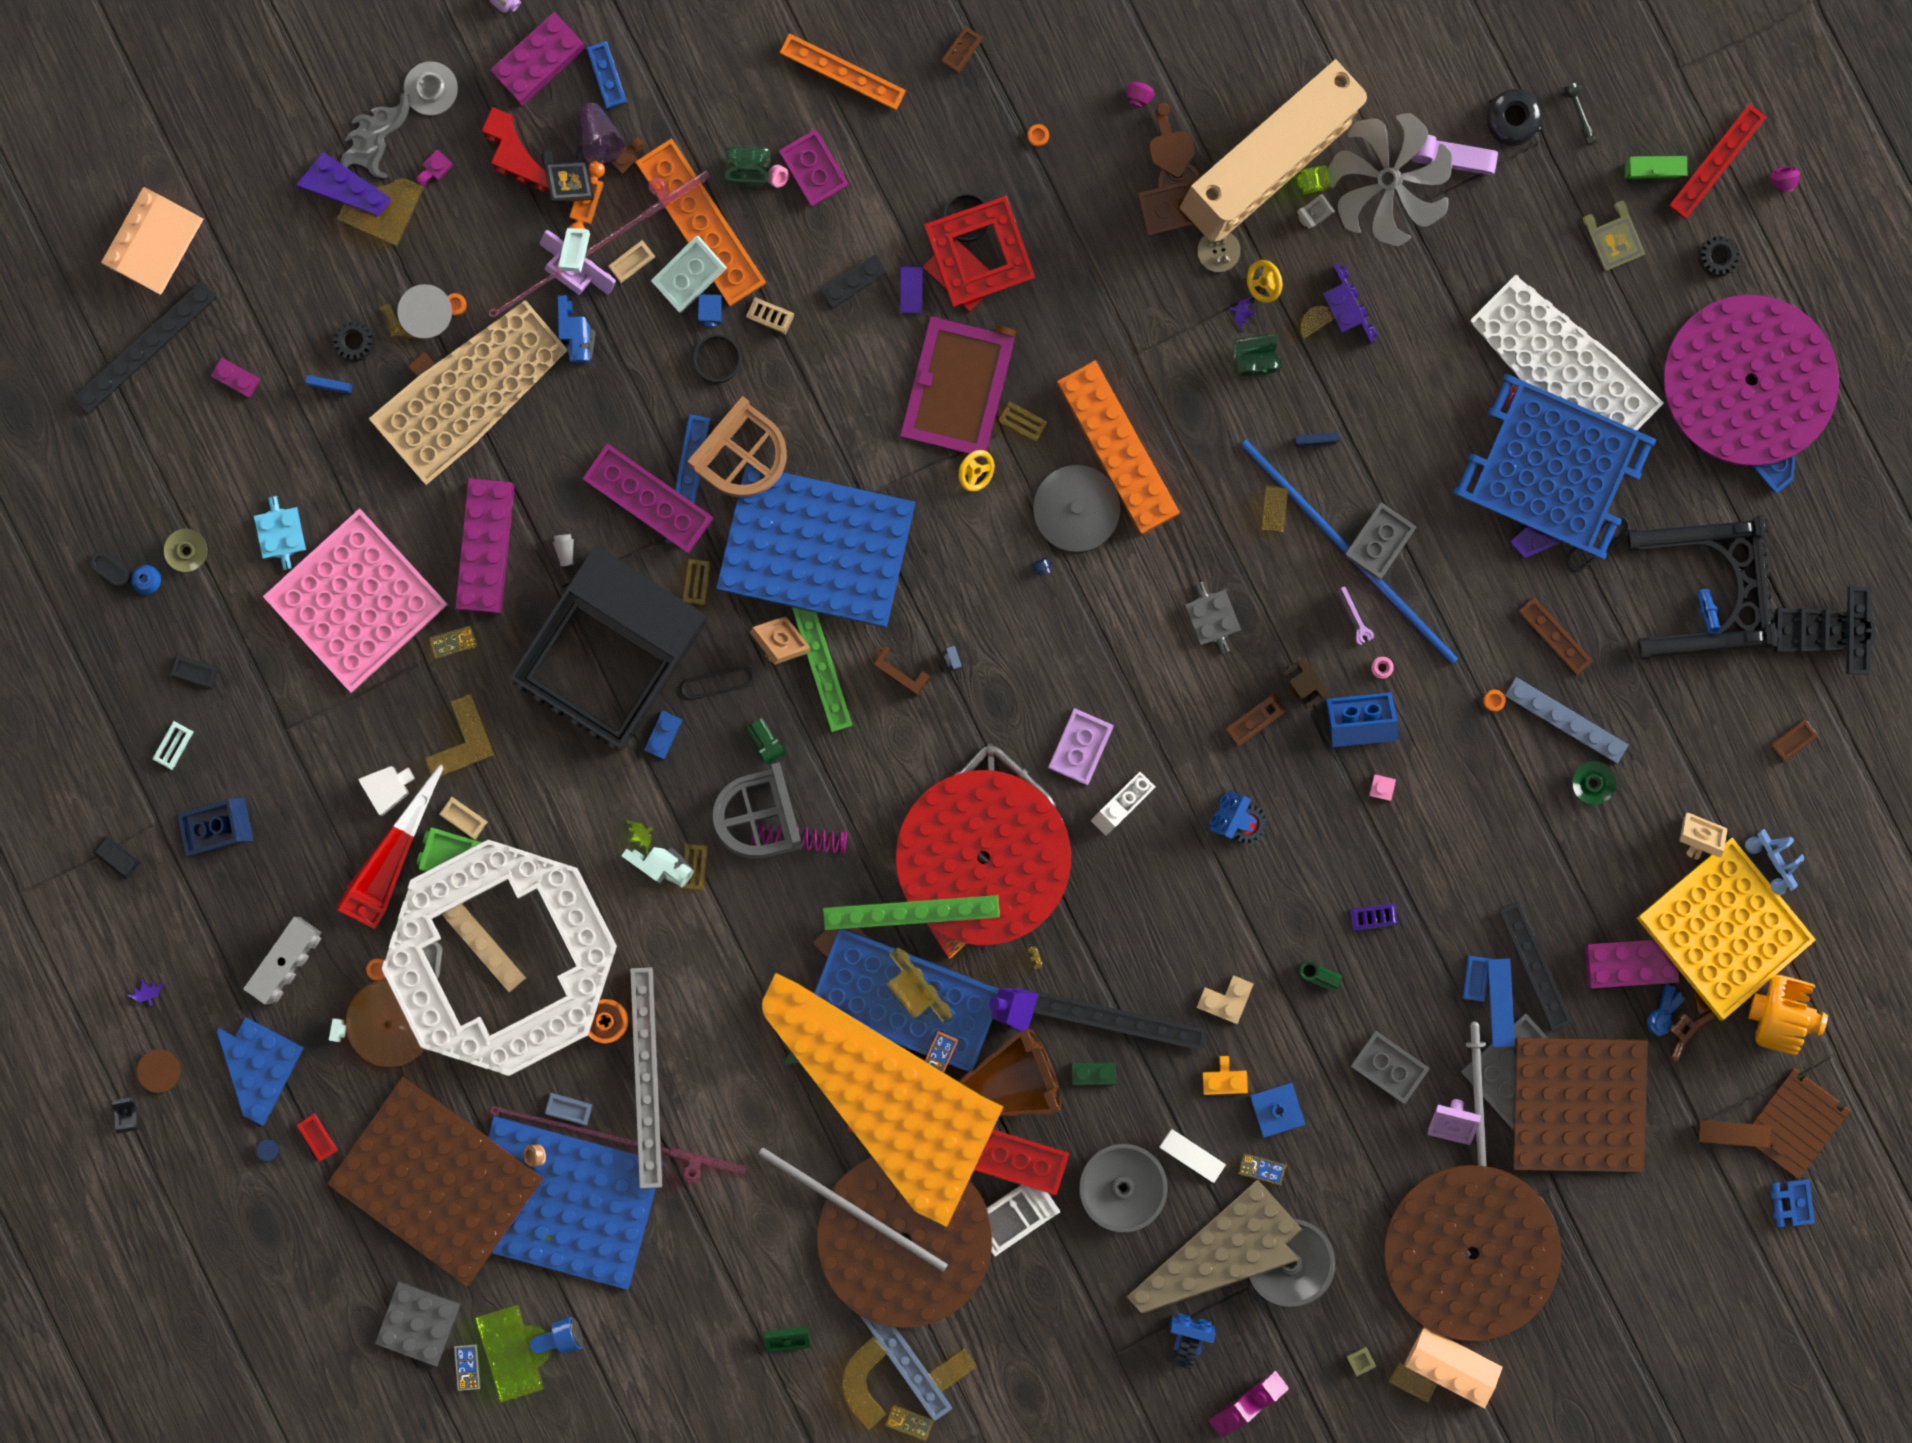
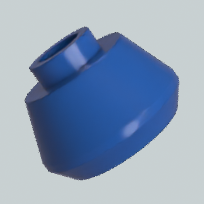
M142 565L133 572L131 583L137 592L144 595L152 594L160 587L161 575L155 567Z

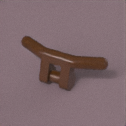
M1713 1011L1707 1012L1694 1022L1686 1014L1682 1013L1678 1017L1680 1020L1675 1025L1672 1024L1668 1030L1678 1038L1671 1055L1672 1062L1679 1061L1685 1045L1698 1029L1716 1017Z

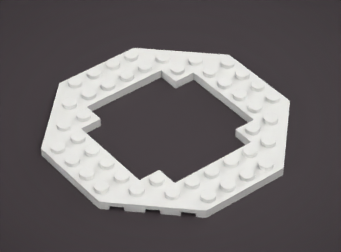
M487 840L410 880L408 892L390 941L382 971L420 1047L511 1076L588 1036L617 946L578 868ZM509 880L517 898H521L538 889L576 967L557 976L567 995L566 997L490 1036L481 1017L460 1026L422 949L441 939L432 921L433 918Z

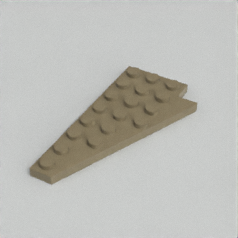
M1257 1180L1132 1291L1127 1298L1144 1314L1297 1262L1299 1258L1286 1243L1297 1235L1302 1228L1260 1181Z

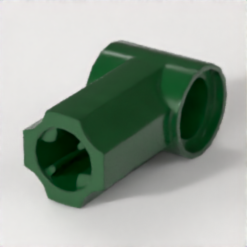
M763 718L746 727L758 745L757 749L767 765L786 754Z
M1304 961L1297 968L1298 976L1302 980L1309 981L1333 993L1336 992L1342 979V975L1313 961ZM1308 964L1314 970L1310 977L1305 976L1303 973L1304 967Z

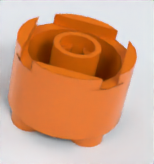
M611 999L599 1000L588 1036L599 1043H611L620 1039L627 1031L629 1023L625 1008L617 1001ZM603 1015L611 1018V1022L608 1023L609 1027H606L605 1024L601 1025L600 1021L603 1020Z

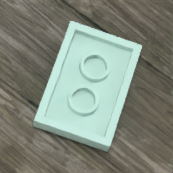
M695 236L651 281L678 312L681 313L727 267L699 236Z

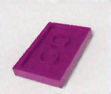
M817 129L779 150L811 207L849 186Z

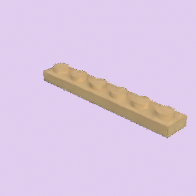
M463 904L442 914L508 992H511L526 979L523 973Z

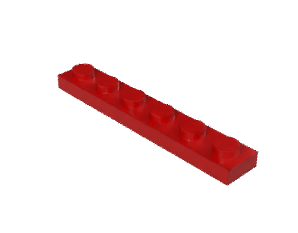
M1749 104L1668 207L1686 220L1765 120L1766 116Z

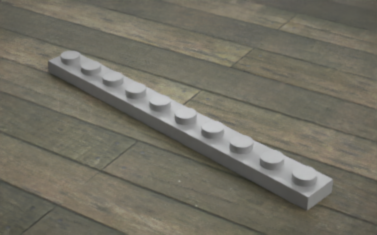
M631 968L640 1188L662 1187L653 968Z

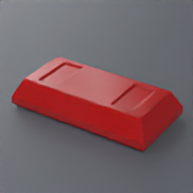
M315 1113L296 1125L319 1162L338 1151Z

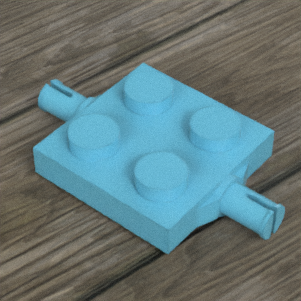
M277 496L273 497L275 505H273L272 497H270L268 500L271 511L254 516L263 559L281 558L283 570H287L286 561L288 570H290L292 567L289 556L297 552L306 551L297 507L286 510L279 509Z

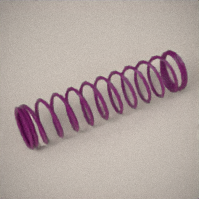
M755 822L758 833V822ZM762 823L758 836L759 840L762 832L763 845H767L771 832V843H773V824L771 823L765 842L764 823ZM781 825L778 826L775 842L778 840L779 833L780 841H782ZM807 827L804 829L801 847L803 846L806 834L807 851L811 849L814 838L815 851L818 852L823 837V848L824 852L826 853L829 849L832 837L833 853H836L839 841L841 840V854H845L847 832H839L836 848L834 850L833 830H831L827 848L825 846V830H822L819 845L817 848L816 828H814L810 845L808 848V829ZM752 832L751 844L756 845Z

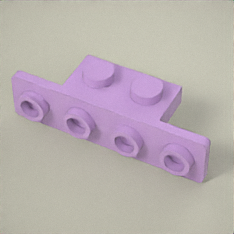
M546 230L540 245L552 253L554 257L546 265L545 270L578 295L590 283L609 295L616 280L587 258H584L581 273L560 271L558 265L564 241L549 230Z

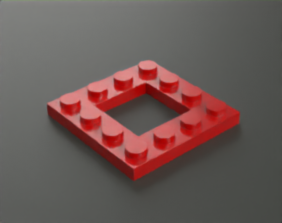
M1007 196L924 224L953 307L1035 279ZM993 224L1007 265L967 279L952 238Z

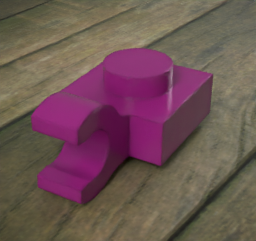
M437 149L422 164L426 170L416 180L422 187H425L433 177L439 181L454 165Z

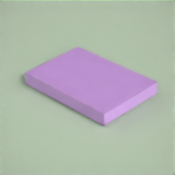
M1074 708L1048 769L1088 786L1114 725Z

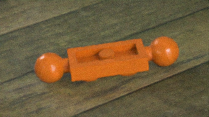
M593 161L588 165L594 200L574 201L570 219L576 221L569 228L586 230L584 223L590 225L592 223L604 184L598 181V178L603 176L605 172V167L600 161Z

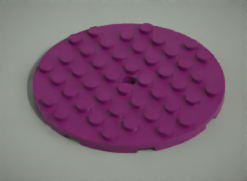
M1739 295L1724 298L1694 314L1683 325L1673 340L1666 357L1663 373L1664 394L1667 406L1674 422L1683 435L1709 456L1722 462L1739 466L1771 465L1787 460L1802 452L1825 429L1835 409L1839 391V372L1835 354L1819 326L1809 316L1791 304L1761 295ZM1752 375L1757 378V384L1754 386L1748 385L1745 381L1746 376Z

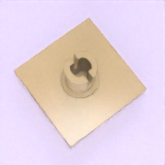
M1687 812L1683 819L1680 842L1690 845L1687 855L1692 858L1695 852L1694 859L1696 860L1700 858L1702 851L1721 858L1725 848L1727 828Z

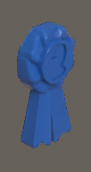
M1665 983L1660 1007L1652 1011L1647 1020L1648 1030L1654 1035L1661 1036L1669 1033L1668 1029L1673 1024L1671 1014L1685 1000L1681 992L1675 991L1676 986L1674 985L1670 986Z

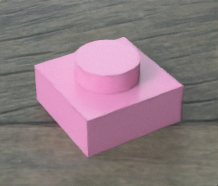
M1374 775L1369 796L1391 801L1396 779Z

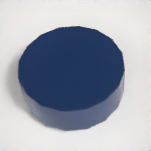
M263 1140L257 1145L256 1152L261 1160L272 1161L279 1154V1146L273 1140Z

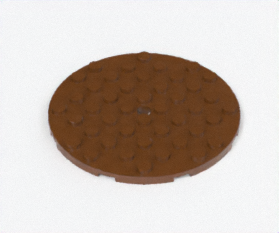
M873 1157L848 1171L832 1189L834 1193L900 1235L908 1233L913 1243L948 1264L945 1271L942 1272L827 1199L822 1209L818 1226L817 1244L819 1258L830 1286L837 1296L854 1312L870 1321L885 1326L897 1328L920 1327L940 1321L953 1314L977 1291L990 1263L993 1233L986 1204L980 1192L970 1180L947 1227L915 1212Z
M1459 1165L1440 1170L1426 1177L1402 1198L1390 1219L1386 1232L1385 1267L1397 1299L1405 1310L1420 1324L1440 1335L1466 1341L1488 1340L1517 1330L1529 1322L1545 1305L1556 1285L1559 1275L1561 1242L1558 1228L1549 1208L1537 1192L1526 1182L1509 1172L1495 1167ZM1476 1247L1479 1250V1255L1473 1259L1468 1258L1466 1255L1468 1248Z

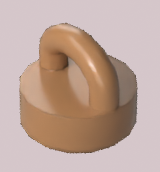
M528 1145L524 1150L525 1163L529 1167L543 1165L546 1161L545 1149L541 1145Z

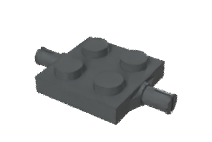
M1203 582L1198 583L1195 587L1199 598L1185 604V610L1199 646L1209 642H1217L1221 654L1230 651L1225 639L1230 634L1240 631L1241 628L1226 590L1207 594Z

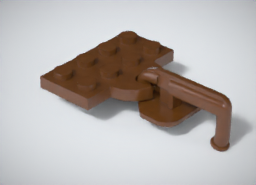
M1161 103L1155 108L1161 136L1155 137L1149 146L1153 163L1163 169L1157 180L1158 188L1137 193L1147 236L1194 225L1180 209V206L1190 187L1201 177L1197 169L1189 163L1195 153L1191 136L1184 131L1174 133L1170 131L1167 119L1170 106L1167 103Z

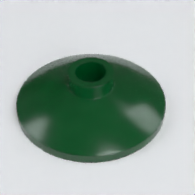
M1591 761L1584 763L1573 775V791L1586 804H1602L1608 801L1615 792V775L1611 768L1602 762ZM1591 779H1594L1597 782L1595 788H1592L1589 785Z

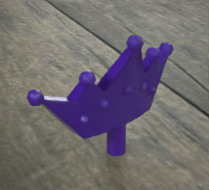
M1252 295L1239 301L1237 308L1230 307L1229 311L1236 312L1234 320L1240 327L1241 332H1244L1242 324H1248L1245 318L1252 315L1256 316V313H1253L1248 308L1253 306L1249 302L1253 298Z
M141 979L140 991H137V988H135V995L127 994L126 996L138 1002L147 1000L149 1007L153 1006L151 998L159 995L164 982H161L159 986L152 982L150 988Z

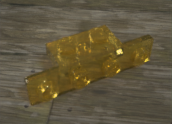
M899 947L889 953L902 972L888 982L887 985L911 1016L916 1018L931 1006L942 1022L953 1017L950 1007L937 996L936 989L925 981L921 970L914 967L909 961V955Z

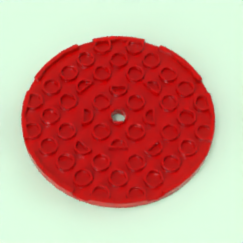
M992 770L968 771L948 777L935 784L912 806L903 822L898 837L896 849L897 874L900 886L908 902L998 895L999 918L930 922L925 924L941 935L961 943L986 946L1002 944L1018 939L1033 931L1050 916L1058 905L1070 875V840L1059 812L1051 801L1036 787L1021 778L1004 772ZM980 852H987L989 854L990 860L988 863L981 864L978 861L977 856Z

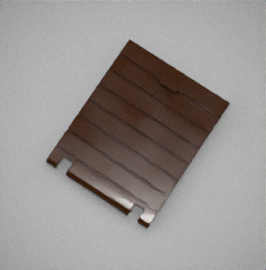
M1794 1067L1752 1124L1771 1125L1770 1148H1756L1799 1180L1851 1109L1846 1105L1841 1111L1836 1109L1840 1101L1806 1075L1799 1081L1796 1077L1800 1071Z

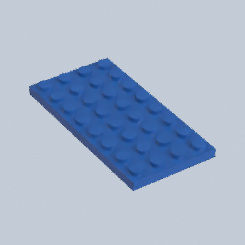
M839 929L814 994L892 1042L928 1055L938 1031L956 1038L958 1042L948 1064L970 1072L974 1068L992 1022L991 1014L993 1010L989 1007L990 1000L997 997L999 989L847 929Z

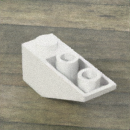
M1139 772L1091 822L1107 836L1155 786Z

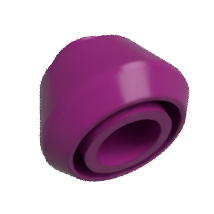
M1132 81L1127 84V99L1130 101L1129 104L1136 108L1146 106L1155 96L1154 89L1144 83Z
M1782 167L1774 170L1770 178L1776 189L1781 190L1782 193L1792 192L1798 185L1800 171L1796 167Z

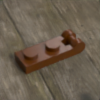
M1275 693L1225 729L1238 747L1287 711L1284 705L1281 706ZM1269 705L1275 711L1271 715L1265 709Z

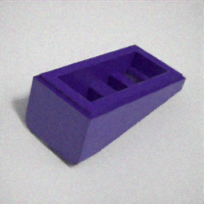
M1395 903L1350 909L1353 931L1398 925ZM1384 909L1389 911L1390 922H1386ZM1375 910L1380 912L1381 923H1377ZM1366 911L1371 912L1372 924H1368ZM1358 912H1362L1363 925L1360 926Z

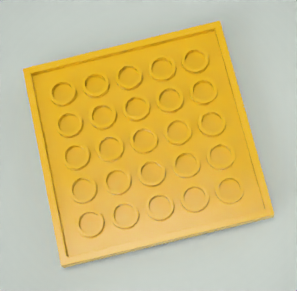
M1733 838L1725 842L1721 858L1711 854L1637 917L1639 922L1720 1021L1728 1017L1816 940L1780 895L1772 891L1771 884Z

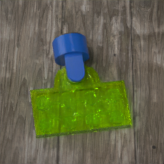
M518 1304L475 1318L501 1402L544 1389L538 1367L547 1362L551 1356L552 1349L557 1348L561 1354L581 1349L583 1345L581 1329L576 1319L572 1317L553 1322L552 1332L550 1333L536 1325H524Z

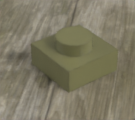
M1366 1346L1346 1356L1356 1377L1376 1367Z

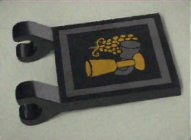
M577 146L575 153L577 161L553 162L552 149L543 148L541 158L545 168L551 203L594 200L585 146Z

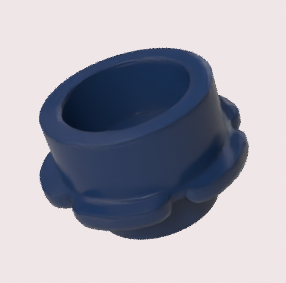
M1047 557L1042 558L1032 564L1033 573L1043 576L1051 571L1050 567L1053 563L1049 562Z

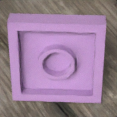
M1454 1099L1451 1102L1450 1108L1441 1105L1437 1106L1427 1135L1470 1145L1479 1126L1481 1115L1463 1111L1464 1102Z

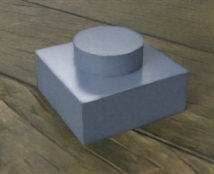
M955 646L946 648L947 654H944L947 666H952L953 670L962 668Z

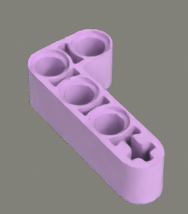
M1428 135L1426 143L1411 159L1413 162L1429 165L1436 158L1439 144H1443L1452 153L1451 169L1494 175L1498 152L1437 141L1435 136Z

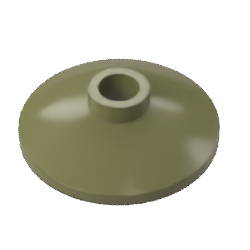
M180 529L173 532L167 538L164 545V556L167 563L173 569L180 572H191L198 569L205 562L208 553L205 539L201 534L192 529ZM186 547L191 549L189 555H185L183 552Z

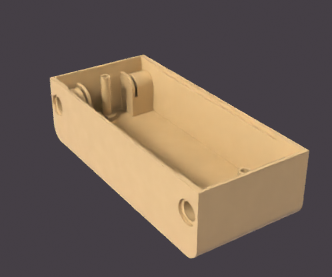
M1335 59L1190 187L1180 209L1210 241L1217 242L1222 240L1350 127L1353 117L1366 102V92Z

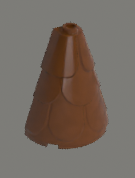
M1031 1029L1018 1032L975 1070H971L959 1081L979 1095L1004 1106L1000 1115L1052 1114L1061 1109V1097H1056V1091L1059 1089L1052 1064L1040 1040H1034L1035 1033Z

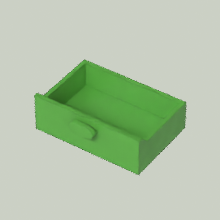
M1687 156L1630 157L1625 163V179L1682 178L1687 176Z

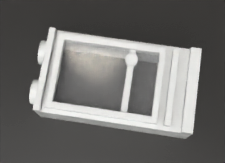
M1019 1185L987 1207L993 1233L991 1253L997 1256L1060 1213L1059 1208L1048 1193Z

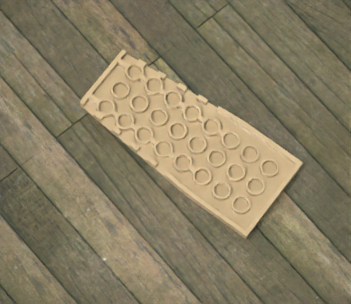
M523 301L418 376L372 415L369 420L427 485L472 447L567 352V348L528 302Z

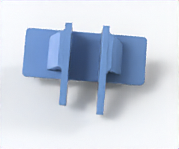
M1765 829L1757 834L1758 837L1748 838L1745 843L1746 850L1751 854H1757L1764 845L1768 852L1767 855L1778 873L1780 872L1783 879L1776 878L1770 883L1772 891L1777 895H1783L1788 887L1791 891L1794 890L1798 884L1792 873L1803 862L1804 856L1801 854L1785 863L1779 852L1788 848L1794 842V839L1786 837L1771 840Z

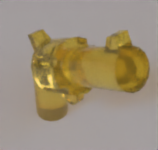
M390 304L379 308L380 311H384L388 320L387 325L391 332L390 337L397 335L399 337L413 338L401 326L399 319H396Z

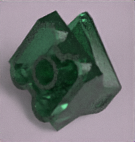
M728 147L726 155L728 162L732 166L725 173V179L740 189L757 190L768 183L769 174L765 169L772 165L769 149Z
M1278 333L1234 339L1236 376L1272 374L1281 371L1282 360L1275 352Z

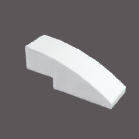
M1173 1129L1169 1131L1159 1146L1213 1183L1226 1165Z

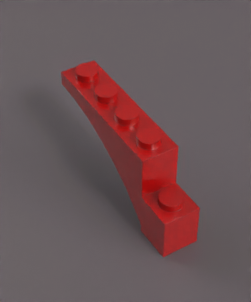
M492 107L482 132L486 135L485 139L496 144L500 141L491 162L493 167H495V171L504 176H507L508 173L516 176V181L523 184L530 182L535 185V189L546 193L549 189L545 170L533 160L520 142L513 126V116Z

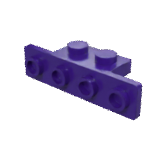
M1338 263L1333 264L1343 284L1323 294L1341 332L1344 333L1362 324L1372 344L1375 343L1374 337L1378 336L1373 324L1368 325L1365 319L1368 314L1364 305L1359 306L1356 300L1359 295L1354 285L1349 286L1346 278L1350 276L1345 266L1340 267Z

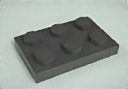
M1381 502L1344 556L1380 581L1416 529V526Z
M1376 1030L1351 1064L1353 1069L1403 1104H1406L1430 1069Z

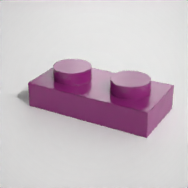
M222 357L211 377L249 398L261 380Z

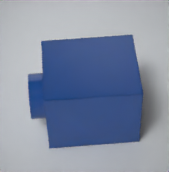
M699 294L698 321L700 324H704V327H716L717 324H722L721 295Z

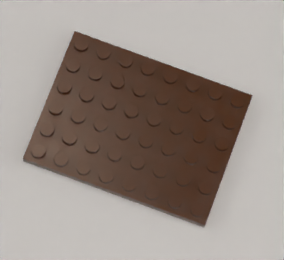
M403 1076L327 1185L468 1287L545 1178Z

